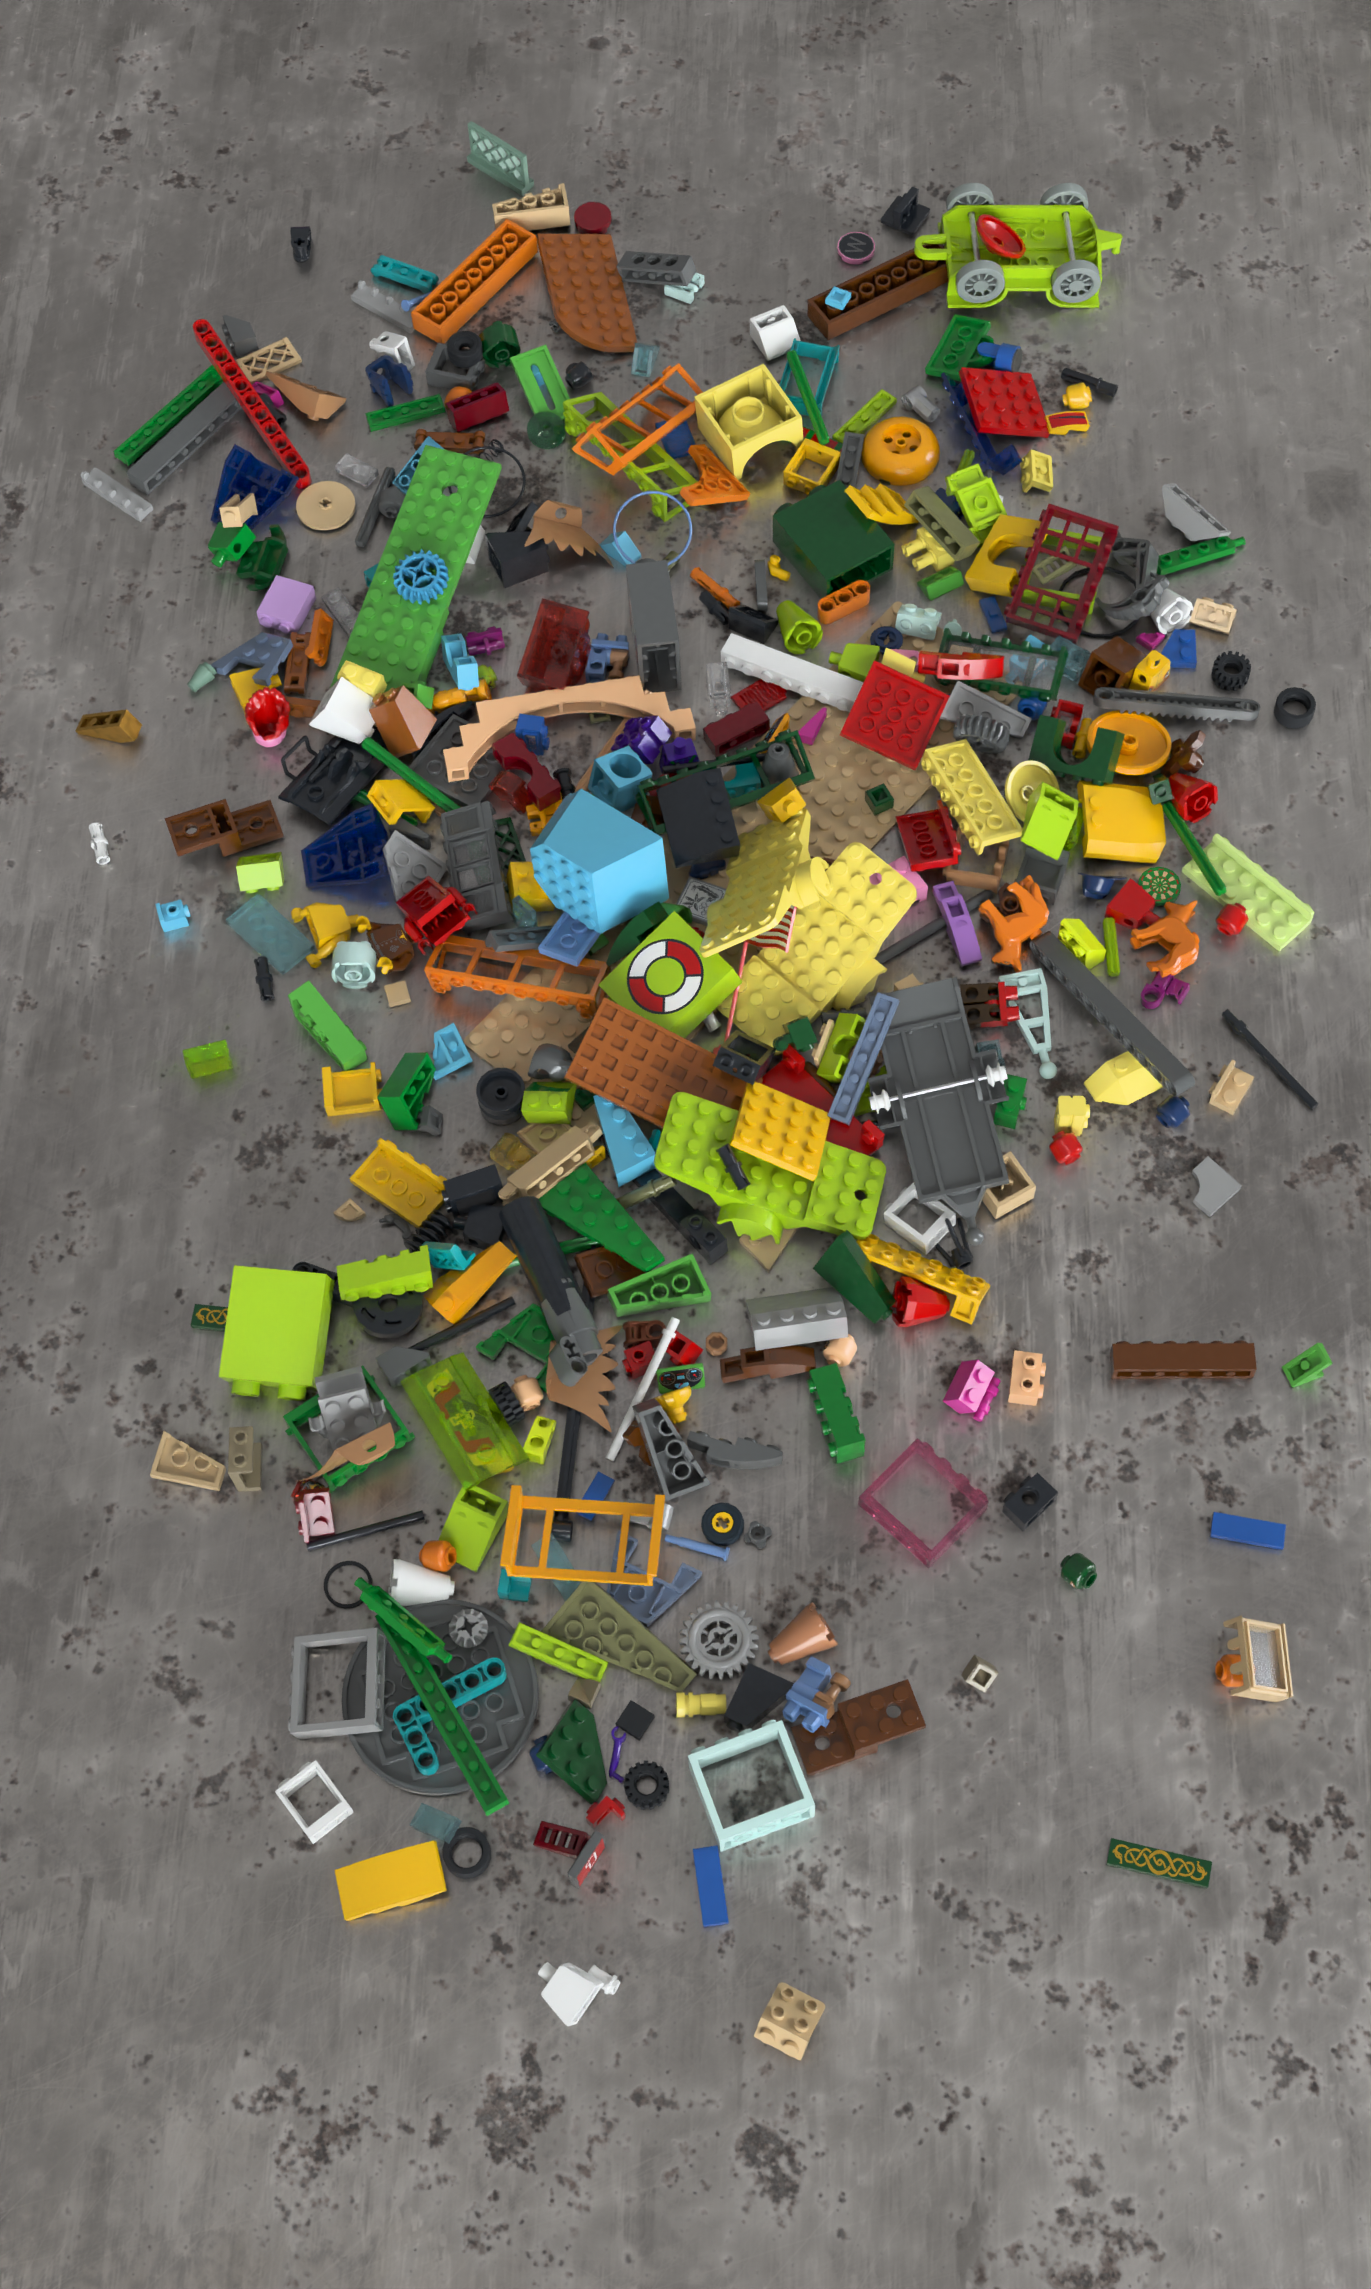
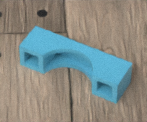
M462 634L441 636L443 660L458 689L468 691L472 690L473 687H479L478 665L474 656L467 655L466 644Z

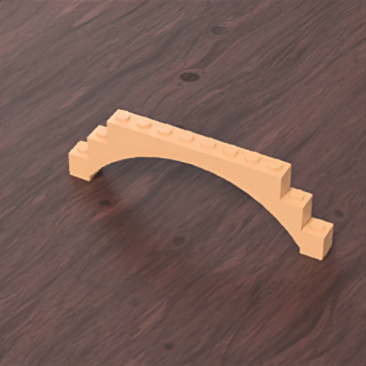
M627 676L625 678L609 679L596 683H586L572 687L567 686L560 689L476 702L479 723L459 726L462 747L444 749L443 755L448 782L469 779L470 771L486 751L492 747V744L515 731L519 713L541 716L544 719L572 713H604L627 718L659 716L671 730V738H691L692 741L696 740V727L691 708L670 711L665 691L644 695L640 676Z

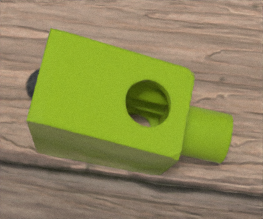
M847 643L843 654L831 651L828 663L838 665V673L864 682L873 661L878 662L880 646Z

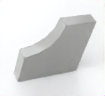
M1209 1156L1196 1166L1191 1173L1197 1180L1199 1187L1198 1194L1194 1198L1193 1203L1209 1217L1242 1187Z

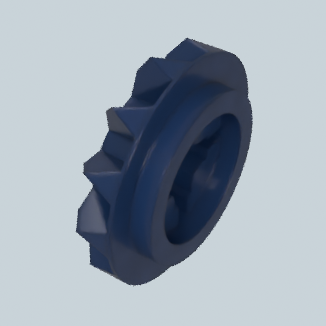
M879 627L871 634L870 645L880 646L879 652L883 656L886 648L900 649L903 645V636L894 627ZM888 636L889 642L888 644L884 645V641L887 639Z

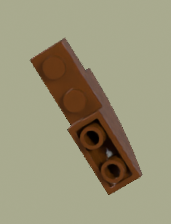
M793 1345L758 1351L755 1350V1347L740 1349V1355L720 1359L721 1379L723 1383H729L767 1374L770 1375L771 1379L808 1372L809 1370L816 1369L814 1348Z

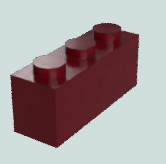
M498 382L445 403L449 423L457 432L464 431L471 426L484 423L488 419L501 416L503 413L510 411L506 391Z
M758 701L745 705L734 713L727 714L716 722L709 723L703 728L704 741L714 756L718 757L765 734L770 730V719Z

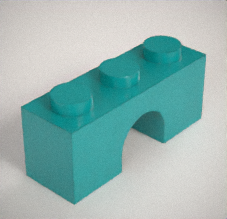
M753 763L735 765V778L730 781H724L731 798L761 789L760 777Z

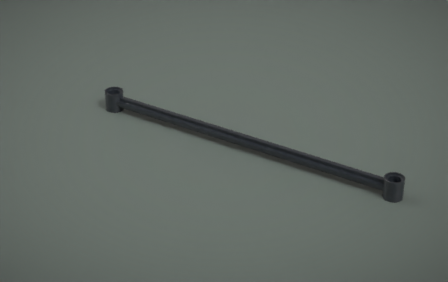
M592 1245L590 1249H587V1251L599 1247H596V1245ZM583 1281L582 1294L593 1317L595 1297L590 1298ZM570 1407L567 1408L556 1498L571 1499L581 1412ZM555 1511L550 1541L571 1543L573 1521H568L569 1512Z

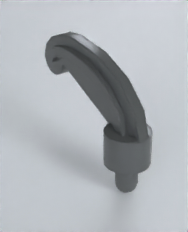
M389 1214L379 1220L380 1223H394L403 1232V1239L410 1237V1227L399 1215Z

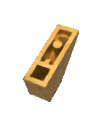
M126 709L85 714L82 716L75 731L86 736L124 743L136 740L142 724Z

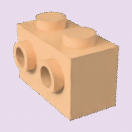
M1014 1350L1008 1396L1009 1403L1036 1406L1038 1398L1042 1399L1044 1384H1040V1376L1044 1377L1046 1363L1042 1362L1043 1354Z

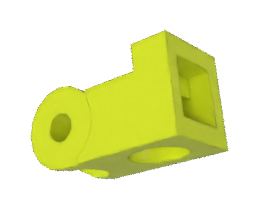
M542 1416L535 1418L522 1449L524 1460L544 1465L556 1428V1420Z

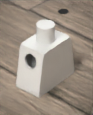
M385 331L377 339L373 338L370 341V348L375 350L377 358L389 355L395 362L406 365L408 371L415 366L405 336Z
M546 1962L538 1972V1975L548 1983L541 1992V1996L567 2026L577 2024L604 1985L598 1978L569 1962L561 1964L558 1969L549 1962Z

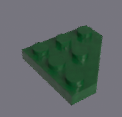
M574 1699L570 1702L536 1753V1756L589 1804H593L607 1785V1779L594 1715L577 1699Z

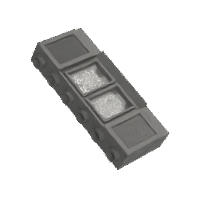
M490 801L478 802L441 814L442 823L440 824V829L445 840L443 848L448 855L446 866L451 874L449 885L450 887H455L467 900L466 903L473 904L478 913L476 914L474 911L468 912L471 920H468L465 926L461 928L465 934L514 920V916L507 906L510 903V897L504 888V885L507 884V879L501 870V867L504 866V861L498 852V848H501L500 840L495 834V830H498V825L492 816L496 814V810Z

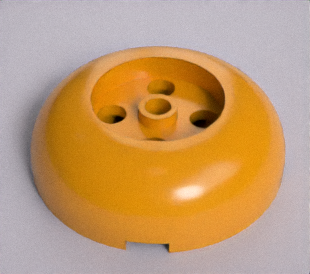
M891 417L880 421L868 431L864 438L861 459L867 472L875 479L888 481L890 485L906 486L921 482L934 472V468L939 463L940 446L934 432L923 422L910 417Z

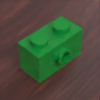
M1007 1074V1079L1004 1080V1087L1009 1100L997 1103L994 1116L995 1125L1011 1129L1016 1128L1020 1110H1025L1027 1097H1024L1027 1078Z

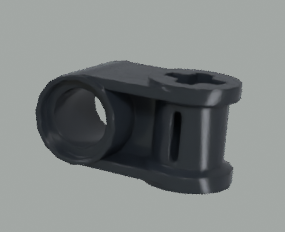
M310 226L291 227L293 257L298 262H305L310 258V244L312 242Z

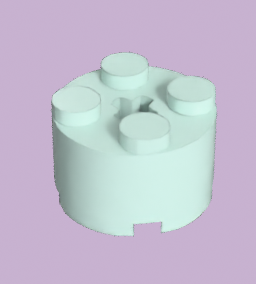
M367 941L338 942L333 951L332 979L336 983L338 980L343 983V987L350 989L367 987V983L375 980L376 952L371 947V943Z

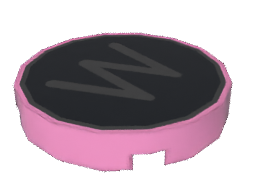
M847 233L838 241L837 253L846 263L859 265L863 264V261L867 260L868 262L874 256L875 243L865 233Z

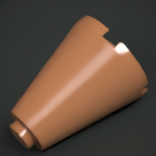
M813 1602L808 1604L769 1643L771 1649L767 1652L774 1663L779 1661L781 1665L838 1645V1642L833 1639L835 1636L823 1616L817 1613V1607Z

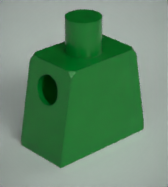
M218 522L208 544L209 550L214 554L211 562L217 567H222L225 561H238L256 539V536L245 523L241 527L223 528L222 522Z

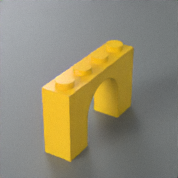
M1000 514L997 521L993 524L988 537L984 540L980 551L976 554L972 565L966 572L965 579L970 590L1013 597L1011 592L1014 584L1018 585L1020 581L1016 569L998 566L994 562L1003 551L1009 548L1032 547L1035 541L1032 540L1035 528H1040L1042 522Z

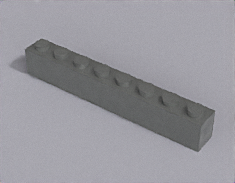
M224 381L202 403L198 404L189 415L185 416L177 426L172 428L164 438L158 441L152 449L145 453L139 461L129 468L127 475L130 485L148 496L242 409Z

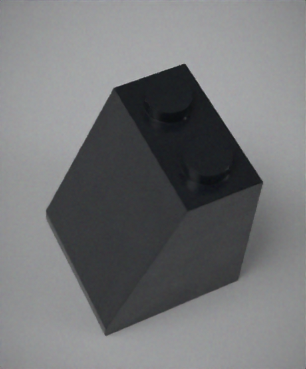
M531 531L492 532L485 534L489 561L504 588L549 572L548 563L550 558L546 551L549 547L548 544H545L544 538L524 547Z

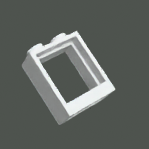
M913 1182L908 1188L905 1187L900 1192L898 1199L894 1203H889L884 1210V1224L927 1255L949 1232L945 1219L948 1218L952 1226L956 1224V1213L938 1200L923 1203L940 1217L921 1235L897 1217L914 1197L918 1200Z
M316 1760L312 1763L307 1762L298 1770L299 1773L292 1779L287 1778L278 1785L279 1789L275 1791L313 1844L354 1813ZM319 1775L339 1804L308 1827L288 1797Z

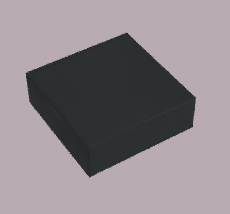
M630 1700L615 1724L640 1741L655 1715Z

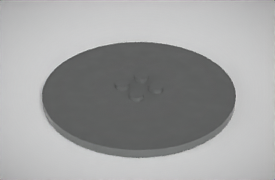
M447 1599L404 1607L446 1643L444 1649L452 1655V1659L446 1664L437 1656H426L441 1683L492 1657L499 1658L504 1663L507 1677L501 1685L456 1707L494 1776H497L521 1752L536 1720L539 1704V1685L532 1657L508 1646L515 1629L496 1613L477 1604ZM473 1608L481 1612L486 1618L488 1633L479 1645L471 1648L461 1647L452 1640L449 1634V1623L453 1615H456L462 1609L468 1610ZM466 1619L465 1627L462 1628V1631L466 1630L472 1636V1627L475 1624L470 1625ZM377 1624V1625L374 1627V1628H378V1629H380V1630L382 1631V1629H381V1627L379 1626V1624ZM386 1638L383 1731L349 1734L352 1745L363 1762L375 1774L393 1786L405 1791L423 1795H450L471 1790L433 1720L422 1726L438 1757L439 1768L437 1772L429 1776L421 1774L417 1769L393 1719V1711L398 1705L417 1696L418 1693ZM361 1642L357 1647L344 1677L342 1688V1714L344 1720L365 1718L367 1642ZM493 1667L488 1674L496 1676L501 1672V1669ZM470 1679L466 1686L473 1688L477 1686L479 1680ZM447 1691L450 1699L455 1697L456 1691ZM423 1704L422 1710L427 1711ZM405 1713L401 1715L399 1721L408 1722L412 1715ZM414 1735L410 1739V1743H420L422 1736ZM424 1757L420 1765L429 1766L433 1762V1758Z

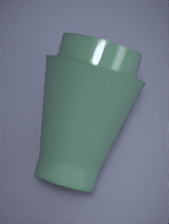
M207 662L199 664L187 685L194 692H197L204 685L215 679L214 676L217 672Z

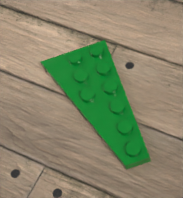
M586 1163L579 1166L539 1198L543 1209L548 1215L562 1220L568 1227L593 1242L600 1243L608 1251H613L620 1255L625 1261L641 1271L647 1273L665 1261L664 1255Z

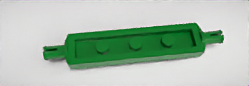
M1228 536L1217 537L1159 555L1157 574H1170L1234 554L1235 547L1246 544L1245 538L1242 536L1232 540Z
M362 1577L355 1581L354 1585L362 1591L360 1599L367 1607L384 1619L386 1624L399 1632L402 1638L415 1646L419 1653L425 1656H437L445 1664L450 1662L452 1655L444 1649L446 1643L380 1586L369 1585Z

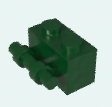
M803 1016L782 1025L786 1034L775 1038L772 1045L776 1050L784 1051L790 1043L795 1050L803 1053L814 1048L813 1043L818 1041L808 1017Z

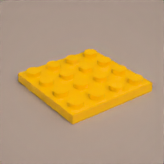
M755 1082L754 1085L746 1083L730 1146L814 1181L818 1174L831 1117H828V1112L761 1083Z

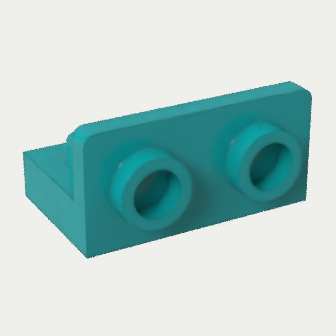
M425 1241L422 1245H428L430 1263L434 1268L464 1270L476 1256L474 1251L461 1250L454 1243Z

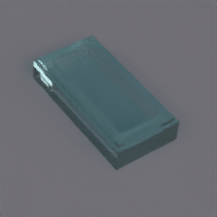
M421 1803L409 1825L420 1832L450 1844L462 1821L457 1817Z

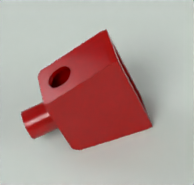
M1131 878L1107 905L1104 916L1105 918H1114L1115 923L1131 930L1139 929L1143 923L1150 926L1160 919L1159 916L1153 913L1155 899Z

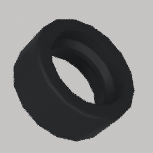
M1287 688L1276 699L1274 707L1275 718L1287 728H1302L1313 719L1316 701L1313 695L1303 688ZM1288 701H1297L1307 708V712L1301 715L1290 714L1283 708V704Z
M462 1827L451 1832L445 1839L442 1847V1856L448 1870L455 1876L463 1879L474 1878L482 1874L489 1866L491 1847L486 1836L478 1829ZM463 1838L476 1840L482 1849V1855L478 1863L469 1868L458 1866L452 1858L454 1845Z

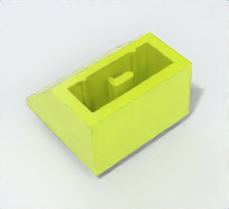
M1064 918L1061 920L1058 939L1088 970L1102 963L1105 959L1106 949L1080 919Z

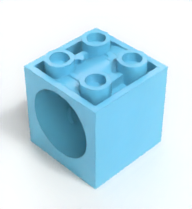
M628 745L594 759L588 789L598 799L623 812L635 807L636 800L633 792L636 790L637 785L640 784L639 782L652 778L653 774L650 768L641 761L638 754Z

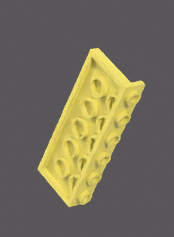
M967 739L925 749L923 759L921 760L922 768L929 775L932 785L937 788L942 801L948 806L951 816L956 819L961 832L965 834L970 847L975 850L977 855L982 854L984 846L1022 836L1023 828Z

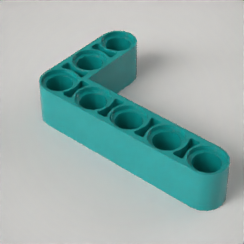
M492 1657L442 1682V1685L446 1692L449 1690L456 1691L455 1697L451 1699L456 1708L501 1685L507 1677V1672L502 1660ZM493 1667L501 1669V1672L496 1676L488 1674ZM470 1679L479 1680L477 1686L473 1688L466 1686ZM419 1695L398 1705L393 1711V1719L417 1769L421 1774L429 1776L437 1772L439 1760L422 1726L431 1721L432 1718L428 1711L422 1710L423 1702ZM405 1713L412 1715L408 1722L399 1721L401 1715ZM414 1735L422 1736V1740L418 1744H411L410 1739ZM424 1757L433 1758V1762L429 1766L420 1765Z

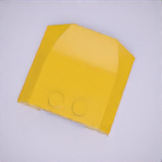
M1080 780L1077 784L1078 801L1082 803L1085 835L1082 838L1084 857L1156 864L1166 844L1163 806L1161 803L1155 805L1151 803L1148 787L1104 783V786L1091 784V781Z

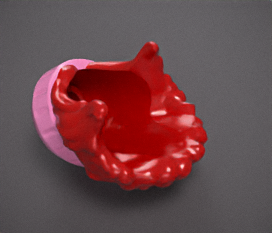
M264 687L263 690L259 689L248 699L249 703L245 707V718L252 729L256 742L264 747H274L280 744L286 736V729L289 726L290 703L276 688L269 689Z

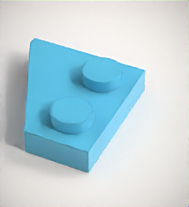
M454 1023L434 1033L435 1049L433 1050V1059L436 1070L433 1078L436 1081L473 1060Z

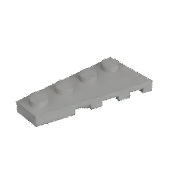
M960 681L956 682L940 717L942 720L956 723L960 716H965L966 714L981 715L982 717H988L1002 723L1010 731L1011 737L1020 739L1024 736L1031 722V718Z

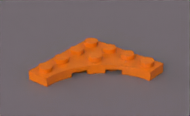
M705 444L690 445L687 452L695 461L700 477L699 482L682 487L679 493L688 505L699 506L748 500L751 493Z

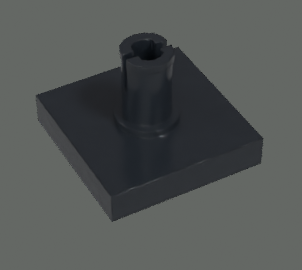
M530 502L514 516L506 532L532 531L527 525L538 506Z

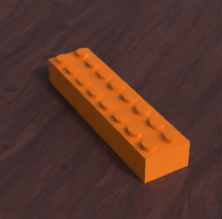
M506 219L411 311L413 329L437 343L445 344L453 334L538 253L536 235Z

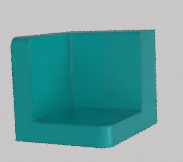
M501 1568L497 1591L499 1599L528 1602L532 1578L507 1576L506 1569Z

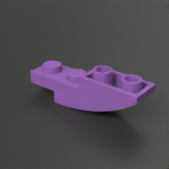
M954 881L933 886L932 892L947 925L946 931L961 967L982 961L969 912L962 894H959Z

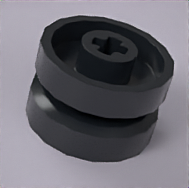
M495 1068L487 1071L478 1081L476 1095L482 1116L489 1122L496 1125H508L516 1122L523 1116L521 1108L526 1088L522 1077L516 1071L508 1068Z

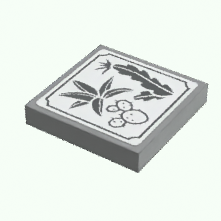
M690 876L676 904L690 908L693 922L708 926L707 909L711 903L724 898L726 889Z

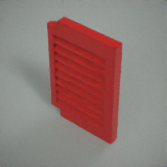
M760 679L732 695L731 699L739 709L758 701L762 709L766 711L787 698L785 695L787 690L779 685Z

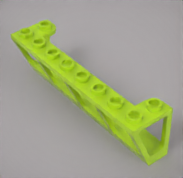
M602 392L566 400L563 402L565 430L569 435L575 437L583 432L586 434L585 429L594 422L588 421L586 419L588 416L598 410L604 417L610 418L608 415L618 407ZM594 400V407L582 415L572 406ZM626 414L623 415V417L633 422ZM619 421L612 423L630 440L621 443L626 448L635 447L645 439L644 436ZM596 437L590 440L591 444L596 445L605 457H609L614 461L613 457ZM657 443L644 452L655 465L638 468L631 462L622 469L627 477L636 482L643 492L661 491L674 496L680 493L682 487L698 482ZM611 446V448L617 453V455L620 458L624 455L622 452L618 451L617 449ZM662 470L679 487L663 491L646 474ZM648 494L652 499L651 509L656 517H660L664 522L683 510L679 505L670 512H667V496ZM686 502L682 503L685 506V508L690 506Z

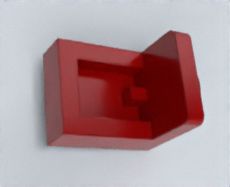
M606 1796L600 1803L596 1801L589 1807L586 1812L588 1814L586 1821L595 1829L611 1811L623 1821L626 1817L623 1811L625 1807L617 1798L614 1797L611 1800Z

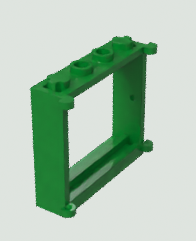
M363 1365L361 1368L366 1385H369L379 1401L384 1400L385 1410L399 1431L394 1433L395 1446L380 1458L364 1465H356L350 1462L330 1476L327 1473L321 1474V1477L330 1488V1493L335 1490V1487L343 1486L353 1475H359L366 1471L373 1462H379L386 1458L393 1449H399L406 1442H410L415 1438L413 1432L409 1434L406 1426L374 1382V1376H370ZM319 1394L283 1416L286 1425L289 1427L285 1432L288 1436L292 1434L295 1436L317 1471L322 1468V1465L297 1429L309 1422L308 1418L311 1417L313 1419L321 1414L318 1403ZM374 1446L373 1448H371V1449L368 1450L367 1452H372V1451H374V1450L376 1449V1446Z

